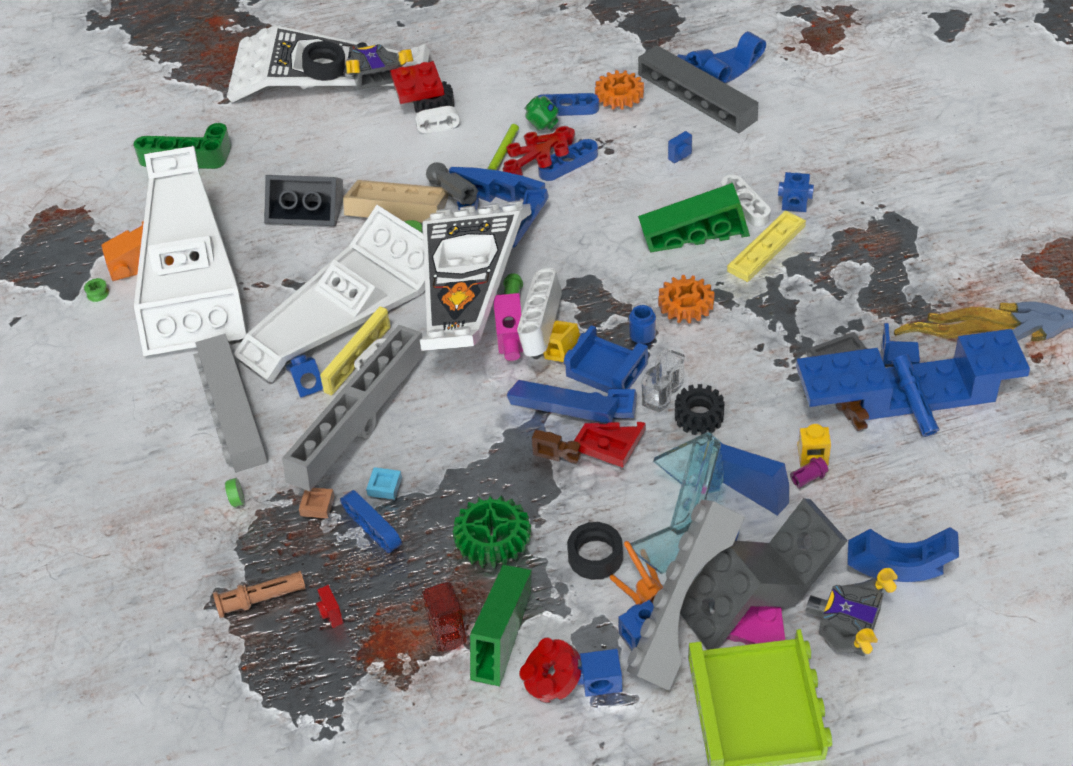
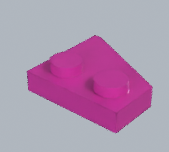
M751 606L726 639L742 642L745 645L785 640L781 607Z

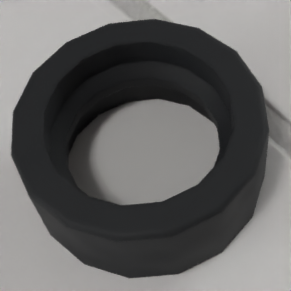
M317 41L308 44L302 53L304 73L315 80L321 81L340 77L345 68L344 50L339 45L327 41ZM325 58L330 59L333 62L318 63L313 60Z
M602 522L585 523L572 531L568 538V563L579 576L591 580L604 579L613 575L620 568L623 561L622 537L609 524ZM601 541L610 545L613 552L601 560H588L578 554V549L587 542Z

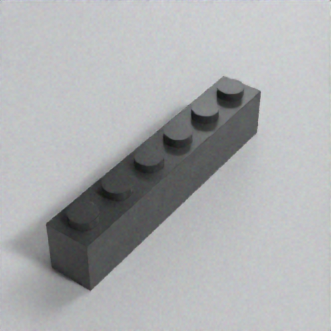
M656 45L638 57L639 76L735 132L741 133L758 121L759 102L662 47Z

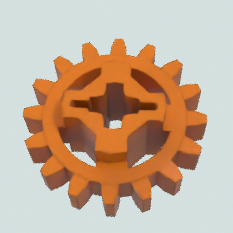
M615 70V74L607 72V77L600 76V81L595 82V94L599 98V103L603 102L604 107L611 105L612 109H615L616 106H620L622 110L627 105L631 108L633 107V102L639 104L640 99L644 97V82H641V77L635 78V73L629 75L626 70L623 73Z
M682 275L680 280L672 277L671 283L664 282L663 288H659L658 306L661 307L662 314L668 313V319L677 317L678 323L682 319H686L688 323H691L692 318L701 321V315L708 317L709 310L714 308V291H711L710 284L704 285L705 280L703 278L696 281L694 275L690 279H686L685 275Z

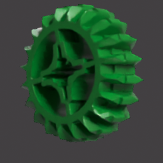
M489 495L488 500H482L478 497L476 504L468 502L467 509H460L459 517H455L453 527L455 546L457 550H460L463 558L469 559L471 565L479 561V565L482 568L487 563H491V566L495 568L496 564L500 562L507 565L508 559L517 561L518 554H524L526 546L530 542L532 530L531 524H529V516L527 512H524L521 504L515 505L513 499L505 502L502 495L497 500L493 499L491 495ZM494 527L493 535L491 536V528Z

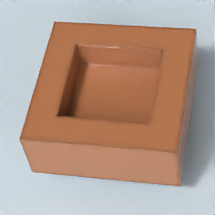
M312 488L311 491L304 490L299 507L300 516L328 519L335 497L333 489Z

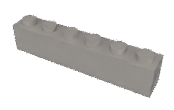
M226 333L195 342L198 353L193 354L197 368H203L204 370L199 372L203 387L209 386V389L204 390L209 406L213 404L215 408L210 409L214 424L220 423L221 427L216 428L220 444L226 443L227 447L222 448L226 463L232 462L235 473L266 464L267 460Z

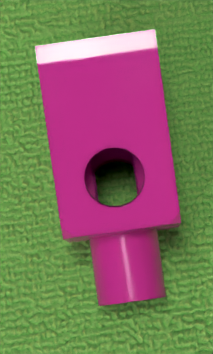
M519 293L496 295L494 311L498 350L500 354H504L506 360L514 361L519 359L520 352H523L517 331L522 315ZM507 317L513 318V320L504 321V319Z

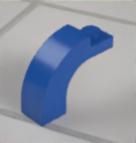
M951 527L925 540L913 543L891 541L872 529H868L848 540L849 566L873 578H877L878 573L882 569L891 568L898 576L896 580H893L897 582H917L941 576L944 574L943 565L959 558L958 532Z

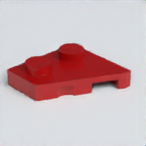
M620 422L607 424L584 423L574 441L581 444L578 452L624 468L646 430V423L637 422V426L620 427Z

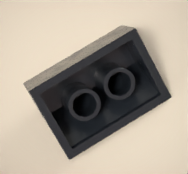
M265 175L264 223L336 226L342 206L343 179L338 177Z

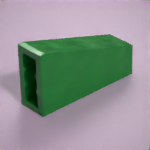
M502 565L470 633L471 681L500 687L531 595L532 570Z

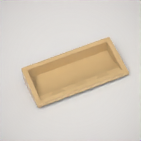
M357 180L343 197L344 215L368 218L376 205L402 221L415 220L423 223L424 220L430 218V214L436 213V210L445 209L448 194L441 187Z

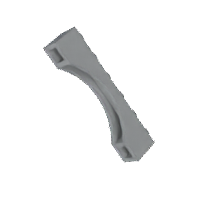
M701 500L695 506L691 514V525L679 541L678 548L680 550L676 559L667 568L665 584L655 595L653 601L654 609L651 616L645 620L641 627L640 641L637 647L629 654L627 672L670 691L682 663L678 640V624L686 592L704 565L718 553L733 545L745 516L710 500Z

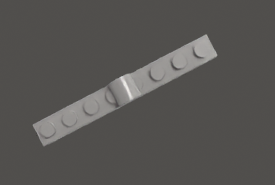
M401 325L395 328L282 457L286 483L311 491L356 436L367 439L372 435L377 422L375 413L423 357L420 345L422 332Z

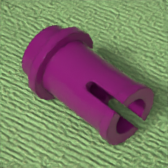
M813 457L810 459V463L796 471H792L790 478L793 484L797 485V488L800 489L818 477L824 478L825 473L829 469L821 457L817 459Z

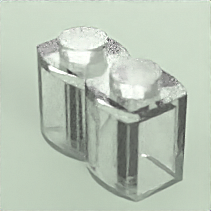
M667 348L657 356L655 366L650 368L642 378V406L656 412H661L667 408L671 402L672 394L677 392L684 383V354Z

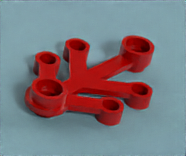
M561 126L551 134L538 136L536 132L526 133L524 140L527 146L520 147L519 143H511L506 147L510 157H516L521 154L526 155L518 160L510 159L504 162L503 172L522 176V167L535 158L538 167L546 168L552 164L550 157L551 148L554 146L555 155L558 157L567 155L569 153L568 145L574 142L575 130L568 126Z

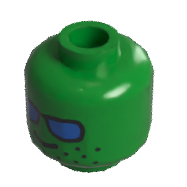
M535 96L524 108L526 110L525 118L537 130H543L546 127L550 130L558 122L556 117L559 109L546 96Z

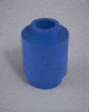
M647 305L634 307L629 315V335L636 343H649L656 336V315L652 308Z

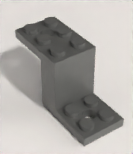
M803 498L769 543L734 541L732 546L713 557L687 590L680 614L708 650L717 649L751 606L795 607L848 540L811 499ZM807 534L811 536L812 543L808 550L804 546V538ZM711 599L715 601V612L713 614L709 610Z

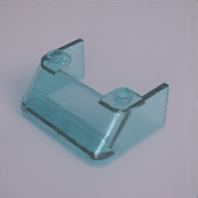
M710 432L704 433L654 457L653 462L681 484L677 503L669 527L630 544L637 556L660 574L665 573L669 564L676 559L680 550L678 548L679 541L691 525V514L695 506L701 500H710L717 503L719 491L724 480V469L720 440Z

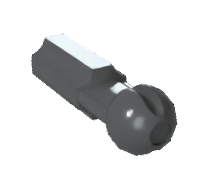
M434 162L428 166L426 177L431 184L441 185L445 193L463 205H471L476 201L478 190L475 185L457 173H449L443 163Z

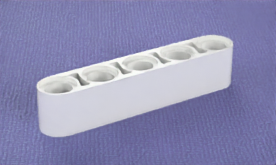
M551 267L540 269L533 275L517 328L523 352L526 356L540 355L548 347L562 295L556 270Z

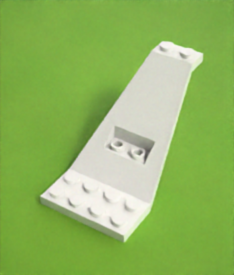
M195 147L144 154L149 182L134 299V309L143 356L196 347L195 342L225 333L228 341L244 339L247 331L239 288L199 172ZM194 251H197L200 255L197 261H193L190 257ZM167 256L174 258V263L170 266L165 263Z

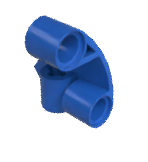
M747 31L739 39L737 47L714 54L711 50L704 49L689 52L687 55L678 54L677 57L718 80L728 83L746 72L761 57L767 44L764 39Z

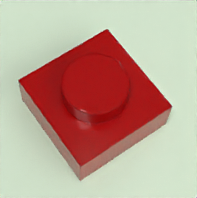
M329 585L317 589L320 601L316 603L322 620L328 618L332 628L344 624L339 605Z

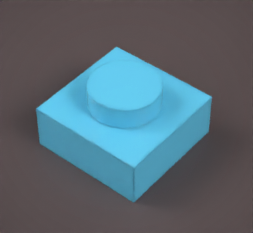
M374 467L366 488L367 495L395 500L402 480L401 471Z

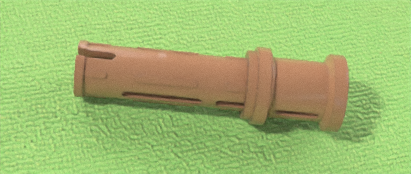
M298 571L249 587L240 584L237 585V589L224 593L213 592L219 618H223L226 613L240 609L247 611L251 608V604L306 588L302 573Z

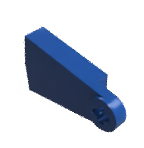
M713 438L709 439L701 447L700 451L703 458L717 469V476L720 482L777 516L789 504V480L785 463L725 445Z

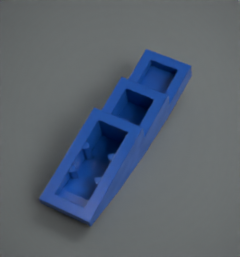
M472 167L449 168V173H457L475 185L478 190V198L490 203L495 197L507 202L524 200L526 190L545 189L544 182L508 172Z

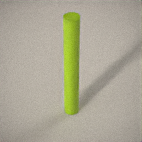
M511 124L487 169H498L507 153L506 147L512 143L519 130L518 125Z

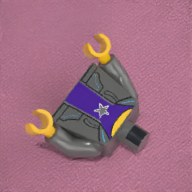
M365 42L358 43L355 49L351 51V58L346 61L344 74L346 77L354 76L358 90L391 84L393 81L390 70L398 69L407 62L414 61L411 49L401 50L396 56L388 52L380 44L368 46Z
M884 568L878 573L877 578L843 586L834 585L828 600L810 595L806 613L821 617L819 634L837 652H854L861 656L870 654L873 650L870 643L878 642L873 630L881 610L884 595L882 590L884 588L888 593L894 592L897 585L893 580H896L898 576L893 569Z

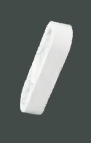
M737 175L725 176L721 181V187L733 183L739 200L743 198L752 200L750 202H741L745 219L754 226L767 225L770 221V207L741 177Z

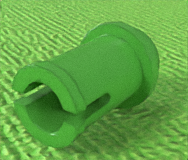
M511 273L504 278V294H520V289L523 287L521 276Z

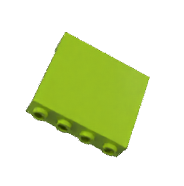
M801 629L796 630L795 639L709 650H703L701 641L689 643L688 661L708 766H779L826 760L828 747H832V735L829 727L824 728L822 717H825V706L822 697L817 698L815 688H818L817 672L815 669H810L808 659H811L810 643L808 640H803Z

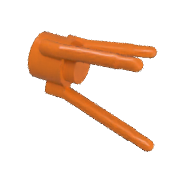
M625 541L624 546L642 579L636 584V593L615 575H610V580L629 595L636 604L640 605L648 600L653 604L655 595L663 586L660 583L647 548L642 546L641 552L651 575L650 577L630 542Z

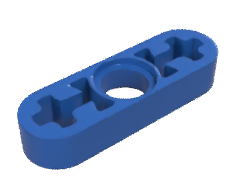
M593 93L538 95V97H548L558 107L559 112L557 116L593 115L599 111V98ZM565 103L571 104L569 106H562Z
M583 139L569 146V153L565 156L558 157L552 154L550 156L552 161L550 166L546 168L538 167L539 177L544 181H553L595 160L598 157L597 142L592 139ZM566 158L574 159L573 161L569 162L563 161V159Z
M351 490L340 498V502L347 514L385 552L391 553L402 545L395 529L355 490Z

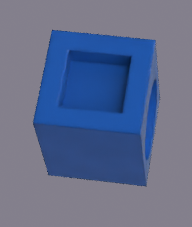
M617 649L580 653L581 666H578V668L581 670V675L577 685L584 686L585 697L622 692V673Z

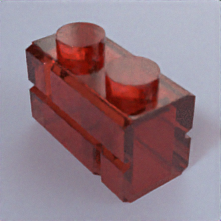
M445 582L424 589L422 595L428 626L437 650L441 652L455 650L464 645L467 639L462 608L452 583Z

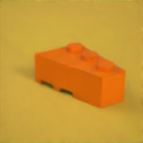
M142 221V226L131 232L126 230L101 245L112 281L138 274L144 221ZM167 256L165 263L168 266L172 265L174 258Z

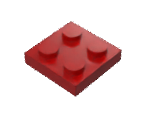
M434 61L390 70L400 104L444 95V88Z

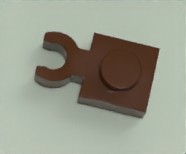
M861 400L835 403L837 409L844 413L847 420L852 421L857 431L868 428L865 420L869 419V414L861 407Z
M535 429L532 436L533 455L558 462L562 457L568 462L578 463L581 453L578 452L581 446L580 443L576 441L564 442L560 435Z

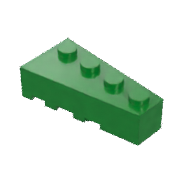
M733 183L638 216L650 253L682 248L685 243L700 245L705 244V240L719 238V241L730 240V236L741 235V238L750 236L741 202Z

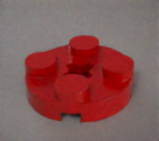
M549 637L543 638L530 653L525 664L520 668L519 676L524 681V686L528 693L545 703L551 702L549 700L555 698L561 700L573 691L580 679L581 670L578 668V659L581 660L580 655L573 646L563 640H552ZM554 665L555 673L553 675L548 674L549 669Z

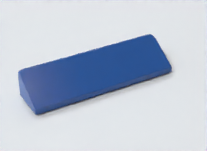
M518 380L507 393V398L511 405L603 423L612 422L620 401L619 398Z

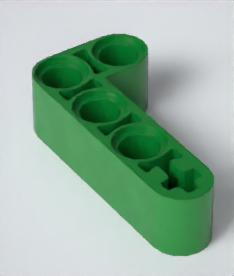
M214 123L207 127L204 137L141 136L135 139L133 146L139 164L147 167L144 154L194 146L199 169H218L226 163L231 149V142L226 125Z

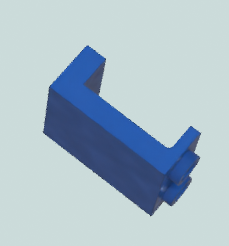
M591 325L585 333L583 332L579 336L577 344L572 350H568L564 357L566 377L605 393H608L609 389H630L648 364V346L638 342L633 350H629L597 337L596 327Z

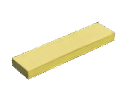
M785 210L727 265V272L749 282L805 227L806 220Z
M379 306L320 374L324 393L332 396L355 370V360L374 341L381 339L390 329L389 315L386 308Z

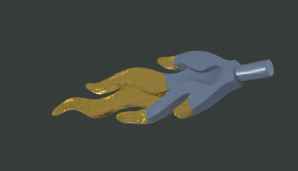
M1041 302L1000 303L999 310L985 307H968L943 314L929 313L927 320L938 324L908 323L895 329L894 335L921 332L951 339L974 333L1012 329L1017 341L1032 334L1031 341L1036 342L1052 338L1066 329L1073 328V311ZM958 321H965V322L957 323V324L940 325V324H943V323H953V322H958Z

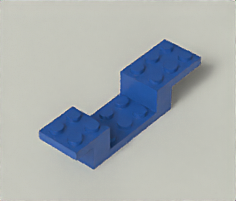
M1012 329L958 336L954 358L912 364L916 375L920 376L922 380L920 385L931 411L996 402L1001 380L1027 377L1030 372V367ZM878 347L796 359V368L809 407L861 400V407L869 414V419L867 420L913 414L904 390H901L899 387L900 380L895 368H885Z

